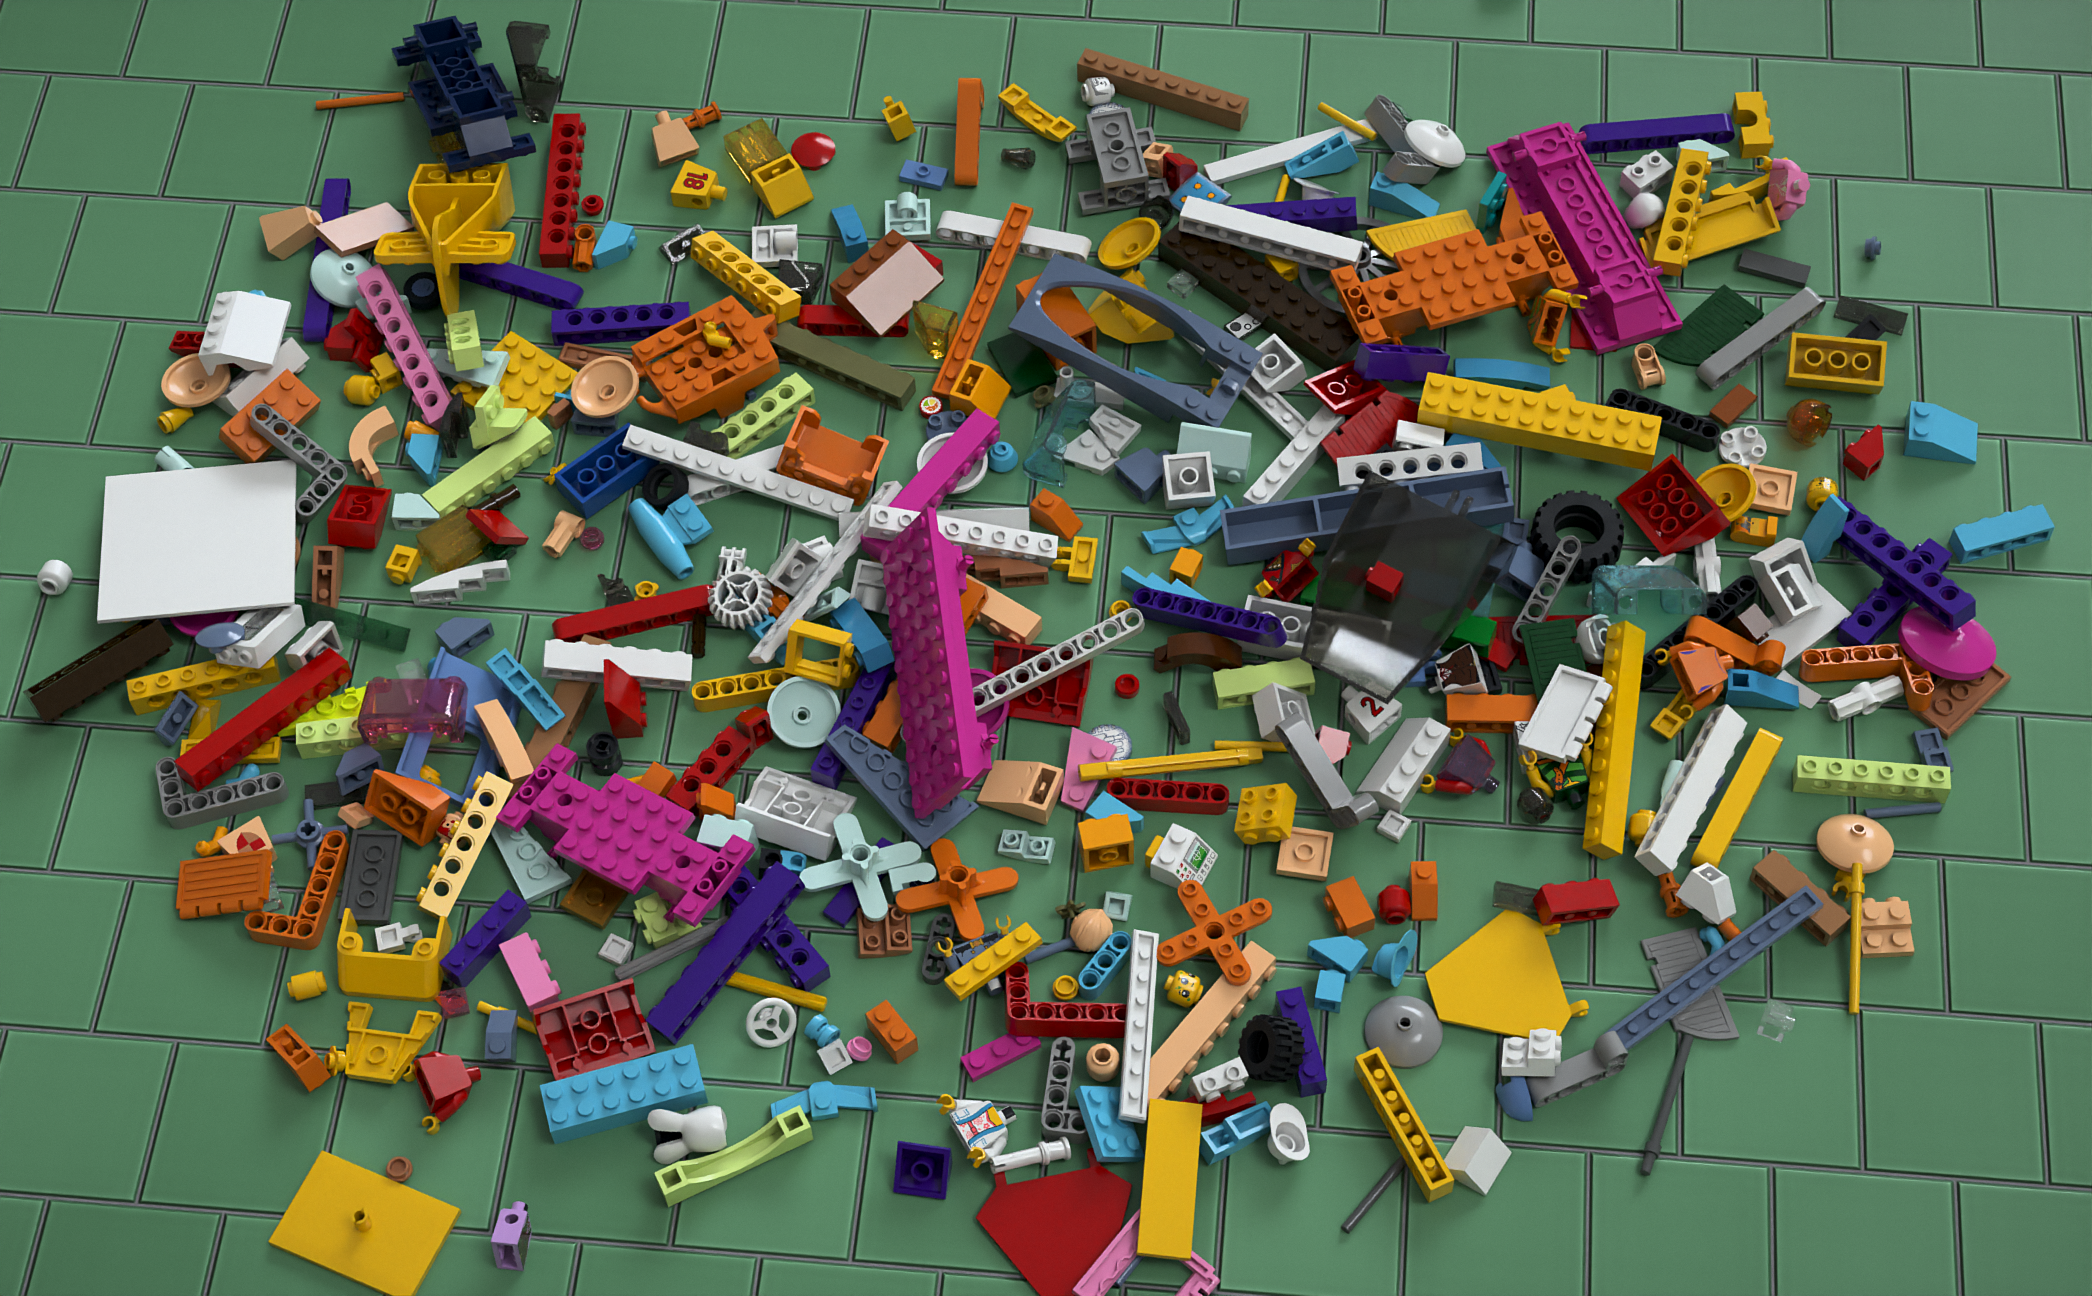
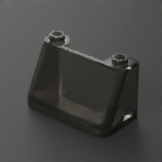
M511 21L506 29V37L526 115L533 122L549 123L562 81L560 76H556V78L551 77L548 74L549 69L547 67H539L537 64L545 40L549 39L550 27L546 24Z

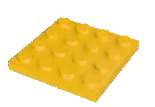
M512 331L491 350L506 351L510 356L508 365L499 383L500 392L504 397L503 408L527 409L528 415L524 423L534 416L541 421L547 415L550 407L555 404V393L565 394L569 389L571 390L572 383L578 374L577 371ZM462 381L450 393L453 398L475 411L474 406L488 388L484 386L478 388L472 386L470 382Z

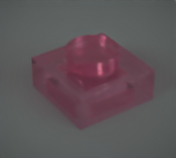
M465 987L439 992L444 1019L470 1014Z

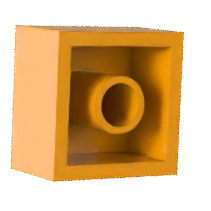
M1112 814L1107 818L1097 820L1091 818L1078 823L1079 851L1085 873L1134 864V839L1128 814Z

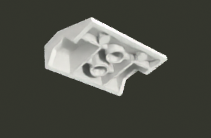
M242 291L217 293L198 354L208 376L213 375L216 365L235 363L247 371L274 368L292 306L291 303Z
M766 766L754 781L747 801L744 804L738 803L736 805L734 821H737V819L749 821L754 825L756 835L760 839L826 861L838 842L834 832V819L842 813L851 814L857 802V797Z

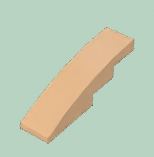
M498 699L475 705V713L491 750L494 749L500 766L504 767L510 783L513 784L528 779L534 771L533 766L516 730Z

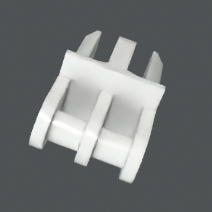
M722 546L716 581H720L719 574L727 575V569L735 572L738 566L742 571L744 570L747 556L746 548L737 550L736 547L726 549V546Z

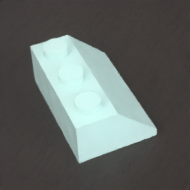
M1182 422L1177 454L1210 451L1213 478L1245 483L1251 459L1252 433Z

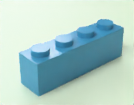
M856 598L850 599L842 603L838 608L830 611L832 619L829 620L831 628L852 633V643L854 644L852 655L859 667L863 665L866 671L870 673L895 661L887 639Z

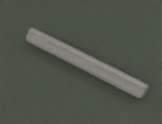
M721 917L616 968L614 973L617 980L620 982L630 979L713 939L716 930L724 925L729 917Z

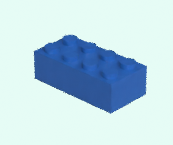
M629 422L554 474L558 491L586 520L642 481L653 467L660 464L658 460L622 448L631 425Z

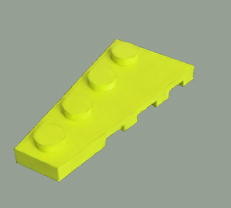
M375 681L366 682L367 686L355 689L354 686L345 689V693L332 698L328 695V697L309 709L308 712L290 723L289 726L283 728L278 732V735L280 737L296 735V723L377 714Z

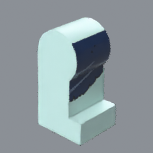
M918 863L888 870L894 902H896V896L901 890L937 882L936 869L930 863Z

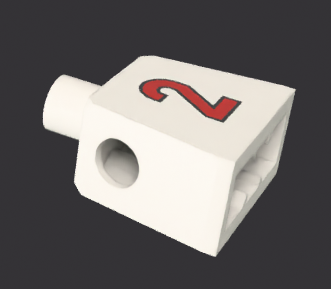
M1350 685L1341 694V697L1348 702L1345 705L1344 716L1367 745L1401 717L1402 704L1372 685L1366 686L1361 692H1358Z

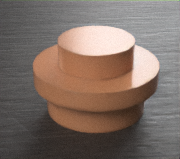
M394 1157L386 1166L388 1178L398 1183L409 1179L413 1172L410 1160L405 1157Z

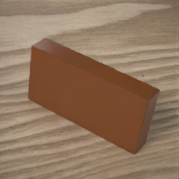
M1739 383L1710 410L1709 416L1728 429L1757 401L1758 396Z

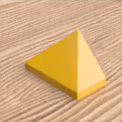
M196 699V704L199 707L192 716L188 739H205L216 730L221 700Z

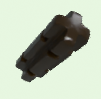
M701 613L693 615L691 646L693 658H703L705 656L706 616Z

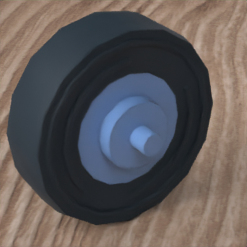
M431 272L416 273L405 282L403 292L407 296L411 307L418 310H428L441 303L436 274Z

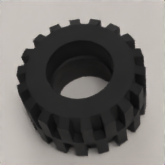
M1266 1014L1256 1015L1246 1023V1028H1243L1242 1036L1239 1038L1240 1047L1238 1055H1240L1246 1068L1248 1077L1255 1080L1284 1083L1294 1078V1074H1297L1300 1070L1299 1065H1302L1304 1060L1302 1057L1305 1054V1048L1303 1047L1305 1040L1302 1037V1030L1298 1027V1023L1288 1017Z

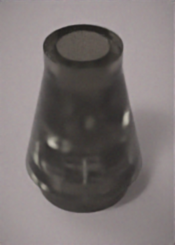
M1029 147L1004 148L1001 153L1002 162L1013 164L1025 170L1032 168L1036 159L1035 151Z

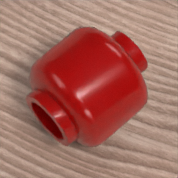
M1389 885L1377 896L1378 913L1380 918L1385 920L1386 923L1391 925L1401 924L1410 916L1412 912L1411 901L1407 890L1400 888L1398 885Z

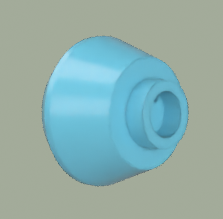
M997 442L995 445H992L987 453L988 466L997 472L1010 471L1018 462L1017 452L1007 442Z

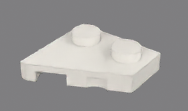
M1101 405L1089 419L1090 427L1116 458L1141 431V424L1104 405Z
M1090 429L1055 453L1057 461L1062 462L1066 460L1075 463V467L1083 470L1088 469L1092 473L1101 476L1113 469L1114 463L1120 460L1119 456L1116 458L1111 454L1101 439Z

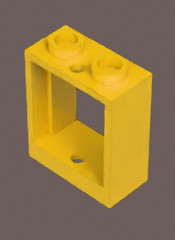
M797 619L788 629L784 672L840 687L843 681L850 677L852 665H849V659L854 651L852 633ZM804 638L840 646L838 668L803 659Z

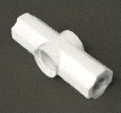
M1715 538L1693 546L1694 578H1697L1700 600H1703L1705 603L1710 602L1721 593L1719 578L1721 574V560L1716 554Z
M1891 675L1872 684L1862 682L1855 686L1850 693L1830 700L1827 705L1829 713L1833 720L1838 722L1861 712L1864 715L1876 711L1883 703L1904 694L1902 681L1898 676Z

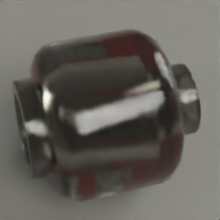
M1540 787L1524 789L1517 800L1518 810L1530 824L1547 822L1554 811L1552 800L1546 791Z

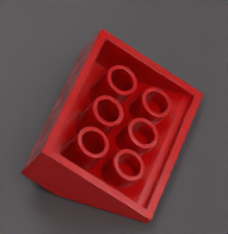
M1673 453L1616 497L1663 557L1710 540L1731 524L1720 508Z

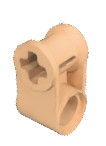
M1646 343L1637 345L1634 350L1631 366L1636 375L1639 388L1644 390L1647 386L1665 385V372L1660 365L1653 346Z

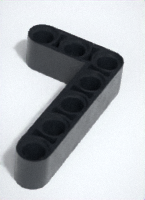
M1622 388L1613 390L1605 404L1608 407L1662 417L1659 435L1702 452H1711L1717 446L1720 428L1714 422Z

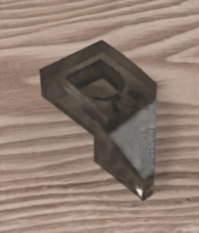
M604 574L597 575L609 606L634 601L628 586L624 585L622 578L612 580L605 578Z

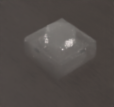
M1183 269L1167 282V288L1183 299H1186L1199 286V280Z

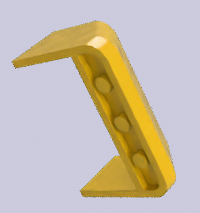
M345 908L337 941L338 985L345 995L431 1002L439 995L444 977L439 962L449 953L452 932L446 916H440L436 939L423 938L418 940L413 946L412 955L362 952L364 943L362 937L357 933L358 925L351 909Z

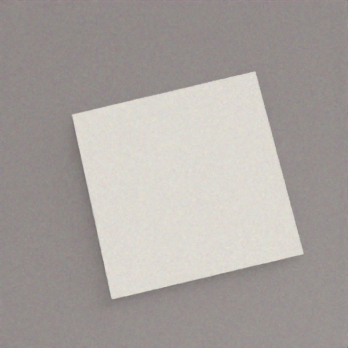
M293 460L107 476L105 481L99 579L98 624L295 605L297 463Z

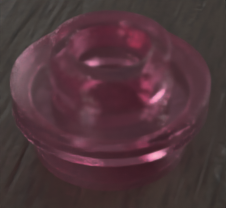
M588 527L581 534V544L589 550L598 549L604 543V534L596 527Z

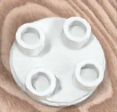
M1753 426L1734 428L1721 435L1719 453L1728 464H1738L1749 468L1750 463L1758 464L1766 455V442L1758 433L1757 428Z

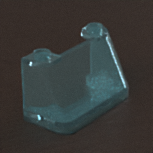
M1084 379L1074 380L1049 404L1023 460V472L1027 477L1064 488L1068 479L1064 469V454L1067 450V441L1062 435L1066 427L1077 430L1082 422L1088 421L1089 423L1090 417L1096 412L1094 382Z

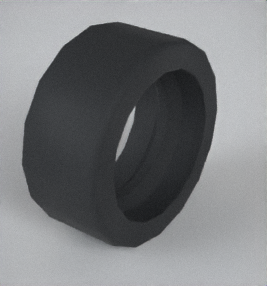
M667 463L658 464L647 473L643 481V496L649 504L666 511L667 506L688 493L689 481L687 475L677 467ZM673 475L674 485L672 490L664 498L658 499L657 493L660 483L664 478Z

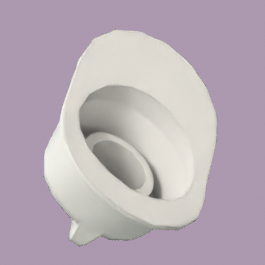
M1293 178L1294 181L1302 185V200L1334 198L1335 194H1339L1311 181Z
M1287 1103L1277 1104L1270 1112L1271 1133L1267 1140L1268 1149L1281 1165L1293 1160H1304L1310 1152L1304 1118L1294 1106Z

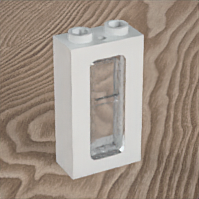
M295 604L249 609L234 622L244 627L245 639L224 647L222 652L216 653L217 663L261 668L305 627L302 606Z

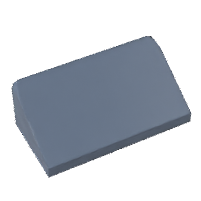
M181 691L178 692L153 730L165 746L174 745L199 707Z

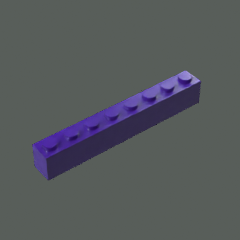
M778 861L766 869L761 881L747 893V898L741 905L733 909L728 921L716 930L714 938L708 945L700 949L698 957L683 970L676 984L670 986L661 1002L649 1011L646 1022L652 1029L673 1045L677 1044L806 887L799 876Z

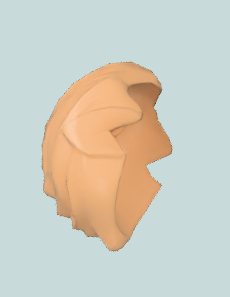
M1087 909L1074 918L1071 924L1070 935L1079 950L1095 952L1113 934V924L1103 909Z

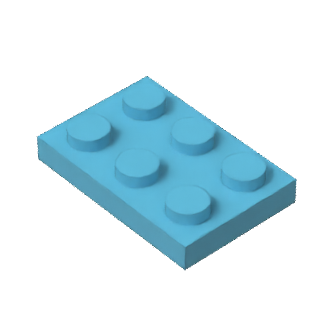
M1079 1086L1074 1092L1097 1162H1139L1142 1160L1144 1154L1133 1122L1118 1119L1120 1087Z

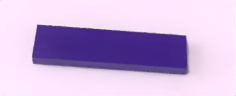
M882 837L875 846L880 849L895 844ZM887 873L877 875L880 882ZM852 882L844 884L823 911V915L843 928L846 927L856 914L857 908L861 907Z

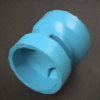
M821 1014L816 1015L808 1023L804 1031L808 1038L817 1041L820 1048L837 1040L841 1033V1030L835 1025H829L828 1020Z

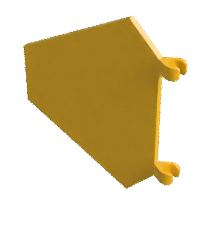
M1508 907L1425 972V979L1439 1021L1529 1039L1530 1030L1540 1028L1556 1030V1035L1560 1036L1571 1017L1586 1016L1588 1014L1587 1010H1589L1586 1000H1580L1571 1005L1568 1004L1545 935H1557L1560 932L1561 924L1542 926L1541 923Z

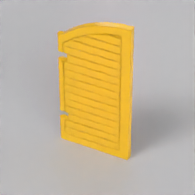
M1465 209L1366 230V234L1382 254L1394 261L1393 256L1395 252L1476 230V227L1468 211Z

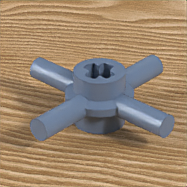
M305 799L303 800L304 820L299 823L296 832L272 835V843L276 845L297 842L306 849L307 869L313 871L317 859V849L321 846L325 835L333 830L341 831L346 835L349 834L348 824L324 827L320 822L314 820L313 800Z

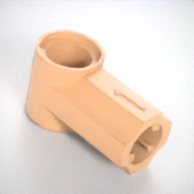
M564 510L560 511L555 519L554 529L542 545L543 550L554 558L561 557L573 538L581 536L585 528V519Z

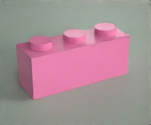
M526 932L499 944L503 958L529 1012L559 1002L558 995L562 994L557 981H551L548 976L552 972L546 959L541 961L538 956L542 952L536 939L531 940Z

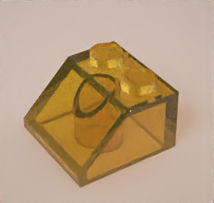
M914 300L912 303L914 326L918 338L928 355L937 359H945L958 330L957 312Z

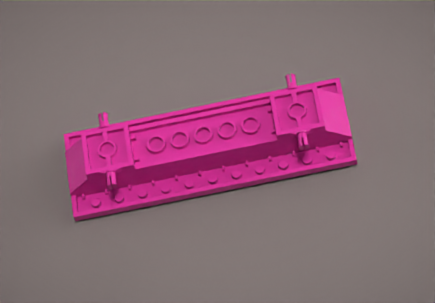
M1557 122L1509 137L1505 142L1488 146L1486 153L1496 172L1500 171L1507 174L1506 184H1508V189L1513 187L1523 215L1542 211L1579 282L1578 288L1565 292L1571 293V296L1578 294L1587 297V299H1580V306L1585 307V309L1572 307L1571 309L1594 351L1599 355L1616 348H1622L1682 329L1683 323L1656 277L1663 275V269L1661 266L1651 268L1580 143V141L1587 139L1586 133L1582 131L1575 134L1569 122L1564 124Z
M926 507L881 552L880 557L884 570L883 583L886 586L887 593L886 605L889 609V627L892 632V650L895 656L894 669L898 679L897 692L900 695V715L903 718V738L906 742V761L908 762L910 773L909 784L911 785L913 796L912 807L914 808L915 818L925 819L935 809L943 808L964 789L968 790L991 771V749L999 742L997 740L999 737L994 733L988 737L986 723L977 722L960 596L967 590L966 571L974 563L972 561L974 559L970 555H966L963 558L961 546L952 545L939 532L936 508Z

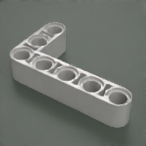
M1378 94L1364 113L1395 153L1384 167L1383 173L1395 182L1428 184L1441 166L1425 159L1408 144L1404 135L1408 122L1387 97Z
M262 403L257 404L251 412V427L316 479L298 498L295 505L296 520L304 524L309 523L343 487L347 477V469L270 406ZM256 415H264L267 419L264 421L258 420ZM281 429L285 432V435H277L274 430ZM300 444L304 449L296 450L293 445ZM319 459L323 464L315 465L311 460ZM330 474H338L341 479L334 480L330 477ZM322 490L326 495L318 496L315 491ZM306 506L311 512L303 513L299 508Z
M1575 536L1562 538L1513 626L1514 641L1523 648L1522 639L1517 636V632L1520 630L1519 626L1545 622L1581 556V543ZM1567 544H1574L1577 547V550L1572 554L1566 553L1563 549ZM1556 565H1562L1566 570L1563 574L1556 575L1552 572V568ZM1545 586H1550L1554 589L1553 594L1550 596H1543L1540 591ZM1538 607L1542 610V614L1536 618L1531 617L1528 614L1530 609Z
M1295 712L1275 726L1278 737L1328 817L1338 829L1359 825L1379 811L1377 802L1369 793L1351 795L1305 719L1298 712Z
M173 757L161 758L155 768L163 812L170 826L174 829H184L284 802L289 796V790L284 778L277 772L187 794L185 781L179 776Z

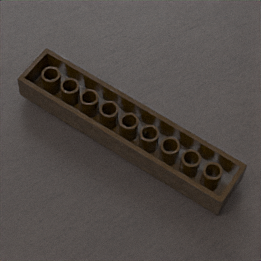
M1179 222L1159 240V259L1240 314L1246 313L1260 322L1259 327L1271 335L1275 333L1286 345L1327 372L1349 363L1357 355L1359 344L1362 342L1358 334L1354 332L1349 321L1237 246L1180 231Z

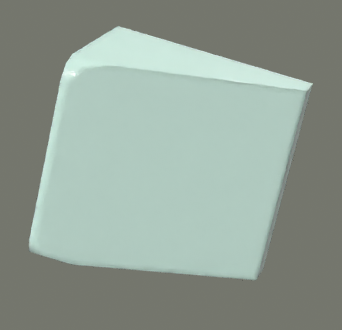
M1107 891L1103 911L1111 919L1127 921L1133 895Z

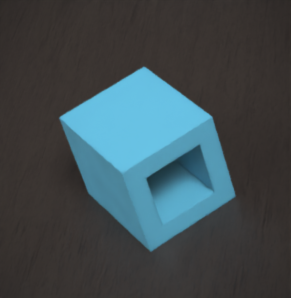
M1332 969L1320 970L1314 1009L1340 1013L1346 974H1341L1339 971Z

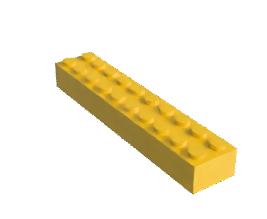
M1428 372L1418 409L1417 424L1442 428L1446 432L1651 471L1662 417Z

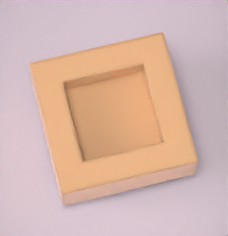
M358 802L343 806L338 812V816L354 829L369 825L374 819V815L365 810Z

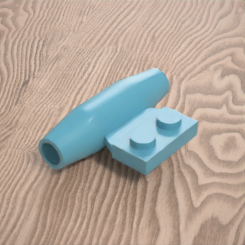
M688 494L667 506L668 508L663 516L643 498L634 500L629 505L628 510L640 535L659 561L678 579L683 580L689 577L694 572V566L684 545L696 544L714 532L712 526Z

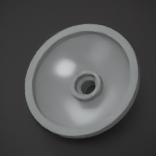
M1393 996L1382 1000L1370 1011L1366 1019L1365 1040L1368 1048L1372 1050L1379 1047L1389 1066L1394 1068L1411 1069L1426 1064L1437 1054L1442 1043L1443 1027L1436 1011L1429 1004L1415 997ZM1407 1022L1409 1026L1403 1027L1400 1023Z

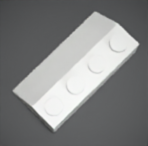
M292 337L284 338L281 340L274 368L251 371L242 370L230 381L224 393L214 400L213 403L234 417L283 371L288 369L295 374L302 371L306 367L304 363L309 357Z
M1430 717L1406 718L1357 789L1356 794L1367 792L1375 799L1379 807L1386 811L1391 809L1401 815L1419 789L1420 784L1423 783L1424 775L1429 774L1448 746L1451 729Z

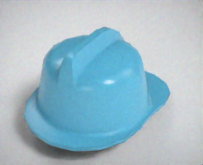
M1415 930L1407 931L1399 943L1384 944L1376 954L1372 971L1375 974L1390 979L1393 987H1397L1400 984L1403 974L1415 954L1417 947V933Z

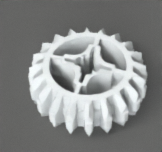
M738 566L735 572L727 569V575L725 576L719 574L720 581H713L714 588L709 589L710 597L708 598L709 609L714 614L715 619L718 622L721 621L725 627L730 625L734 630L738 625L743 630L746 624L754 627L755 620L762 622L761 615H768L769 611L767 608L772 607L771 599L773 598L770 582L767 581L766 576L760 574L756 569L751 571L748 566L743 571ZM730 592L729 596L725 599L726 602H724L725 596ZM758 593L755 602L751 604L752 600L756 597L755 594Z

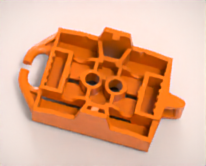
M730 295L631 346L633 355L631 364L636 369L639 379L645 377L661 400L657 403H651L644 396H639L636 402L643 410L674 418L678 424L696 418L714 408L721 419L744 407L745 393L748 390L762 384L780 372L778 356L770 343L778 335L775 315L768 314L754 318ZM706 322H714L717 326L724 323V326L717 331L720 336L731 338L733 346H730L729 350L711 346L707 343L703 336L704 324ZM671 349L673 350V353L646 366V362ZM684 369V371H682V372H680V373H678V374H675L676 372H678V371Z

